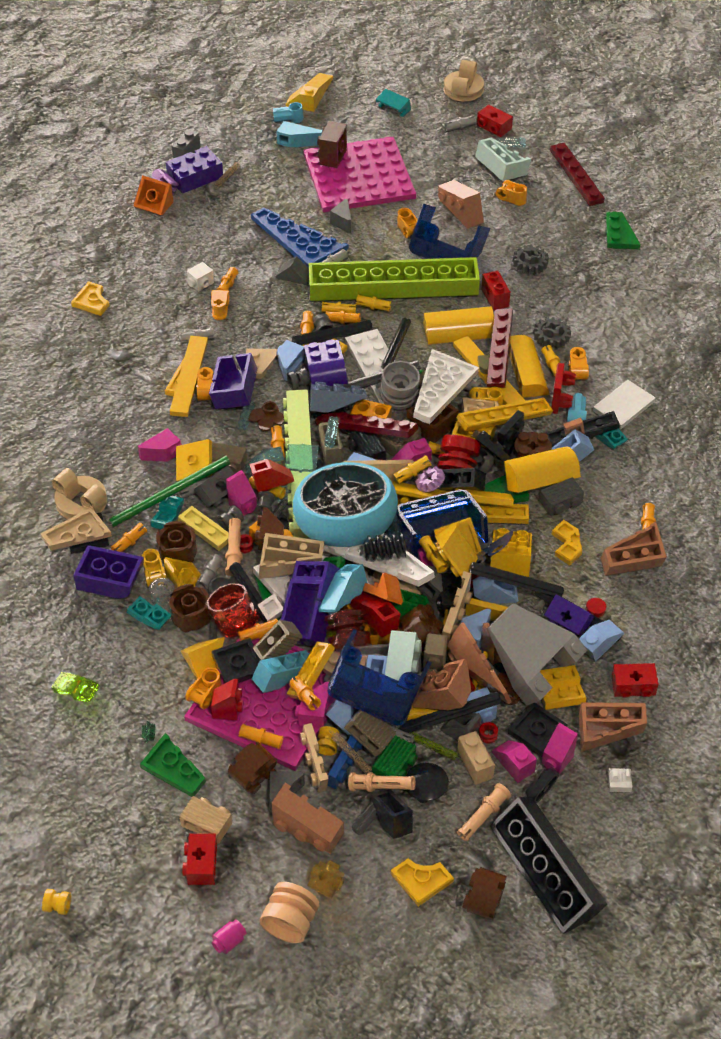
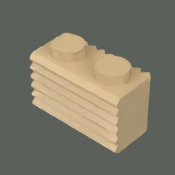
M477 731L460 736L457 753H459L461 760H463L464 767L468 770L474 784L477 785L494 778L495 764Z
M193 796L180 814V822L183 828L197 834L216 833L217 844H219L232 825V815L225 807L220 806L217 808L206 798L201 797L198 799Z

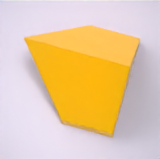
M168 557L164 559L166 578L172 581V586L175 585L174 589L186 584L196 586L201 573L192 562Z
M225 637L199 642L181 650L196 679L207 668L213 667L218 669L212 657V651L223 647Z

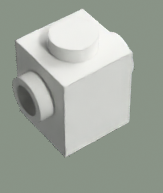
M203 262L187 270L188 285L198 292L214 283L213 270Z

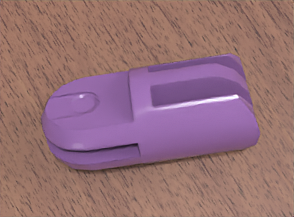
M155 169L152 173V178L172 184V193L174 195V192L177 190L176 186L179 184L163 169Z

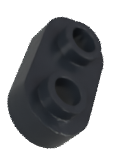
M552 767L548 770L544 769L538 778L539 780L535 784L531 783L525 792L527 798H533L537 804L555 784L559 777V772Z

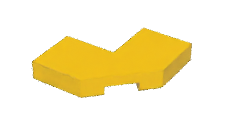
M565 520L561 521L551 533V535L564 543L555 551V556L570 566L582 555L579 529Z

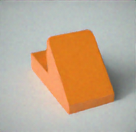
M382 573L379 583L374 582L373 585L365 583L363 591L402 605L401 589L396 576Z

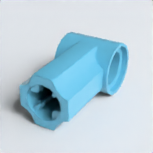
M294 102L289 107L273 108L274 122L291 120L293 123H300L304 119L301 103Z
M575 393L572 395V407L568 409L567 422L581 418L582 421L586 420V397L581 393Z

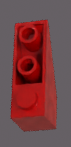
M362 591L361 595L356 596L349 603L381 638L391 634V630H398L401 613L388 600Z

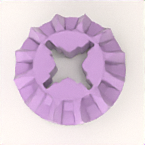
M437 466L434 468L429 467L428 470H422L423 473L417 475L418 479L415 482L420 491L430 492L437 489L443 483L445 474Z

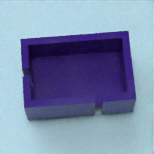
M207 146L195 150V153H186L165 162L167 173L179 184L176 187L182 194L214 182L223 175L222 162Z
M252 353L236 355L241 370L238 369L233 355L217 358L213 382L209 391L215 409L250 405L258 369Z
M290 579L281 620L294 623L302 634V639L300 638V641H297V644L294 645L306 644L308 646H315L317 641L325 642L331 614L319 612V607L330 586L324 580Z

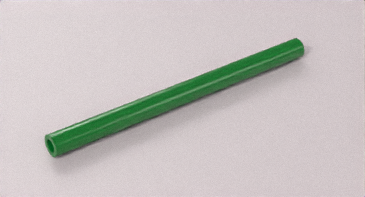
M224 456L111 517L109 520L112 526L115 527L231 463L228 457Z

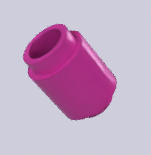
M238 920L229 921L212 935V946L218 953L223 952L227 954L244 940L247 932Z

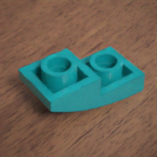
M619 428L595 436L612 449L617 448L628 440Z
M141 596L127 609L129 615L157 630H160L171 618V614L157 603L153 606Z

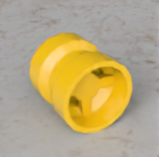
M324 726L319 729V740L317 741L319 754L332 756L337 753L338 746L332 739V736L336 732L340 734L338 729L331 726Z
M47 889L42 901V911L51 913L54 910L58 914L67 915L71 904V892L63 891L57 893L56 890Z

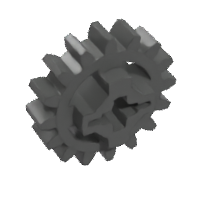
M524 245L523 249L519 247L518 251H514L512 262L513 266L517 267V271L522 270L523 274L528 272L531 275V272L537 274L538 271L543 272V269H547L549 257L548 253H544V249L539 250V246L533 247L530 245V247Z
M545 317V321L540 319L539 323H535L533 335L534 340H538V344L543 343V347L550 345L552 348L553 346L559 348L560 344L565 346L566 342L569 343L571 330L566 321L561 322V318L555 320L554 317L552 319Z

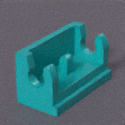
M386 88L376 98V102L379 103L378 107H382L385 104L398 110L401 113V117H404L411 111L410 99Z

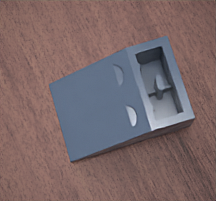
M315 382V384H311L309 408L310 411L329 413L367 398V394L361 386L351 385V388H345L343 384L334 383L333 386H327L325 382Z

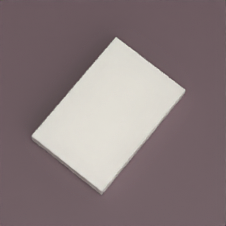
M627 380L593 407V412L602 415L614 411L620 423L619 429L621 430L655 402L656 397Z

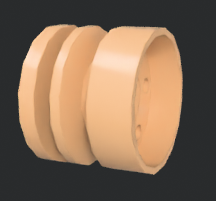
M280 882L275 886L273 894L269 898L270 903L265 907L260 917V924L269 934L280 940L290 943H301L304 941L310 928V922L314 919L315 913L319 908V901L315 895L299 885Z

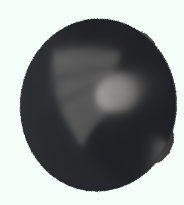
M417 764L406 775L415 777V789L408 790V792L417 798L420 803L436 800L448 790V776L436 764Z

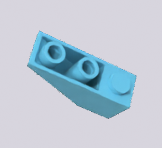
M283 121L276 131L277 144L287 147L319 146L317 145L318 136H321L322 130Z
M346 564L335 573L319 607V612L338 613L343 606L351 603L353 598L362 594L365 583H368L363 564Z
M304 650L260 660L252 680L263 693L280 689L290 683L292 678L295 680V676L298 675L310 653Z

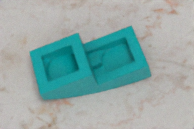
M172 495L159 503V511L151 520V527L162 529L166 523L176 521L184 504V498Z

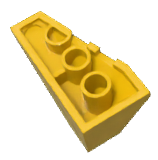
M317 74L289 97L286 107H289L291 103L298 102L302 104L303 110L314 112L333 80V75Z

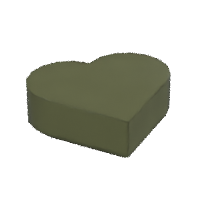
M490 355L478 356L479 370L484 374H488Z

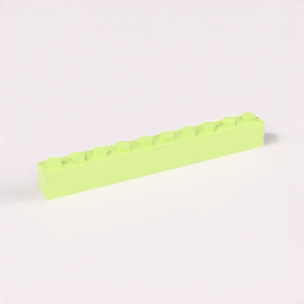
M308 390L286 391L287 398H283V407L287 409V411H284V422H288V424H284L285 435H289V438H285V448L289 449V451H286V462H290V465H286V468L290 469L295 481L287 485V489L291 490V493H288V505L292 504V508H288L289 519H293V522H289V531L294 534V537L310 539L302 532L293 514V499L296 489L301 481L313 472ZM314 503L309 509L316 513Z

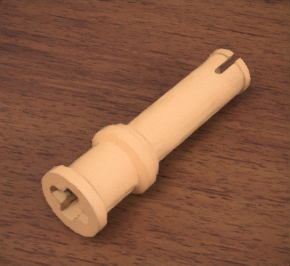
M239 518L229 519L228 551L225 554V559L227 560L225 574L228 576H233L229 567L234 562L241 565V560L243 559V554L240 551L241 520Z
M351 772L348 778V787L351 792L356 790L373 792L375 789L414 790L416 785L414 776H376L372 772L367 774Z
M497 783L492 793L483 798L482 805L457 831L458 836L463 834L460 838L468 841L492 813H497L502 803L511 798L510 791L504 785Z

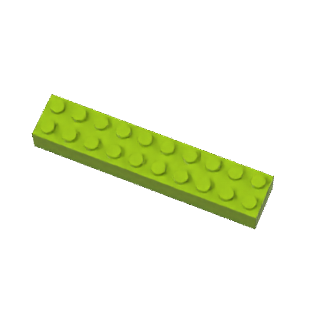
M477 257L309 263L310 301L357 299L358 294L372 298L375 296L377 299L479 295L480 277Z

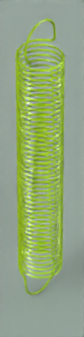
M419 734L417 736L414 735V739L418 740L415 742L423 746L426 745L425 747L429 746L437 749L434 751L442 755L444 754V756L447 755L446 757H458V755H455L456 753L447 752L450 749L442 745L440 746V744L438 746V743L436 745L429 743L431 740L421 735L418 737Z

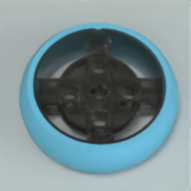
M335 463L311 472L301 481L293 499V514L302 532L310 539L324 541V545L350 547L364 544L368 535L373 539L375 535H382L389 528L397 512L398 497L391 480L381 470L363 463Z

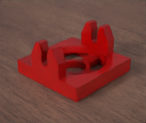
M565 363L557 364L551 407L553 410L552 414H558L559 407H572L571 401H573V396L561 393L562 385H575L574 379L576 374L571 371H564Z

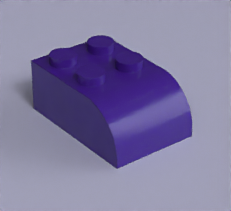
M327 340L322 343L313 342L304 345L311 384H315V382H325L327 386H333L334 383L348 384L339 340Z
M88 545L73 575L76 590L113 598H125L133 588L144 563V557Z

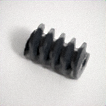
M402 533L399 534L398 539H396L395 534H391V538L388 540L387 535L384 534L382 540H380L378 535H375V539L372 541L370 535H368L366 541H364L366 561H368L369 555H371L373 561L376 560L377 555L380 556L381 560H384L385 554L388 555L389 559H392L394 553L397 559H400L401 553L406 558L405 538Z

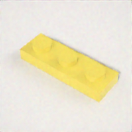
M193 506L178 516V521L185 522L187 526L192 527L196 535L218 551L228 544L229 532Z

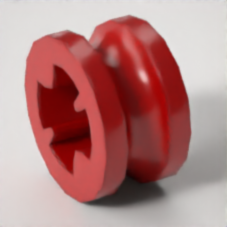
M242 534L240 538V551L243 554L249 553L254 548L253 538L250 535Z
M485 722L480 726L479 736L482 742L490 744L497 740L498 727L496 724ZM485 731H492V735H489V733L486 735Z

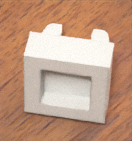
M275 594L258 604L267 621L274 620L275 618L278 619L282 616L284 607Z
M609 768V791L631 792V769Z

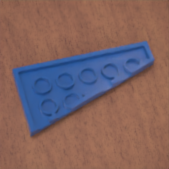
M262 208L251 214V219L294 257L297 256L308 268L309 263H320L327 259V256L334 255L341 249L349 250V244L336 242L335 238H327L321 232L303 224L297 225L294 223V220L281 218L280 214L269 209Z

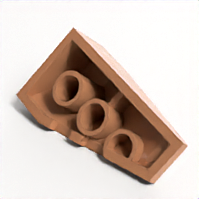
M464 622L460 623L447 644L451 652L448 654L451 662L465 659L468 663L469 676L485 688L487 687L492 693L498 692L501 699L510 704L512 701L495 671L491 670L492 668L487 658L481 653L477 642Z
M462 659L449 662L444 665L443 670L437 673L433 670L428 672V676L422 680L416 678L415 693H412L411 700L404 699L405 706L439 710L459 709L465 706L471 693L467 661Z

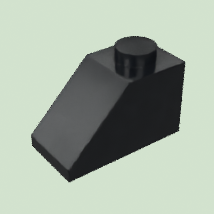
M391 789L371 795L381 826L393 839L413 833V810Z

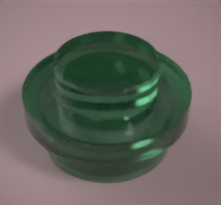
M146 721L145 725L141 726L140 737L144 738V742L154 741L155 724L150 723V721Z

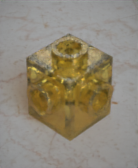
M328 860L327 863L320 861L319 864H315L310 873L312 877L307 886L332 898L335 892L341 889L345 873L339 870L340 865L331 860Z

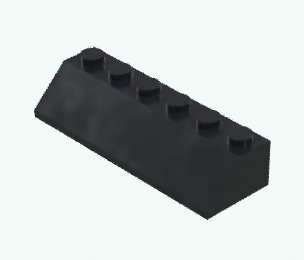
M517 797L490 825L563 934L590 921L607 905L604 898L533 798Z

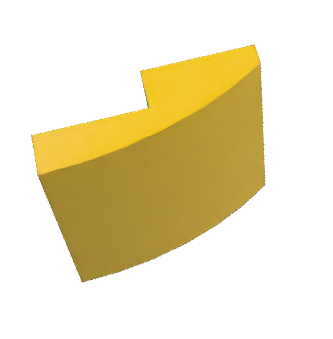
M575 665L539 671L552 687L542 698L545 710L586 703V696L580 684L581 678Z

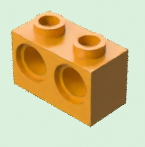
M362 399L355 402L351 414H362L369 417L377 416L378 418L387 419L392 418V406Z

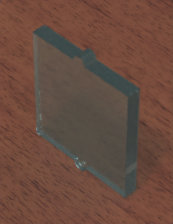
M304 443L288 444L285 467L289 468L290 471H299V473H302V471H315L317 468L319 445H305Z

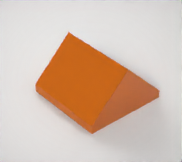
M142 175L133 206L163 215L173 204L172 184Z

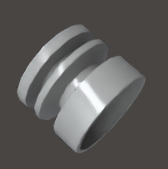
M405 361L389 363L383 369L380 397L383 403L397 410L411 407L416 402L420 382L418 369Z

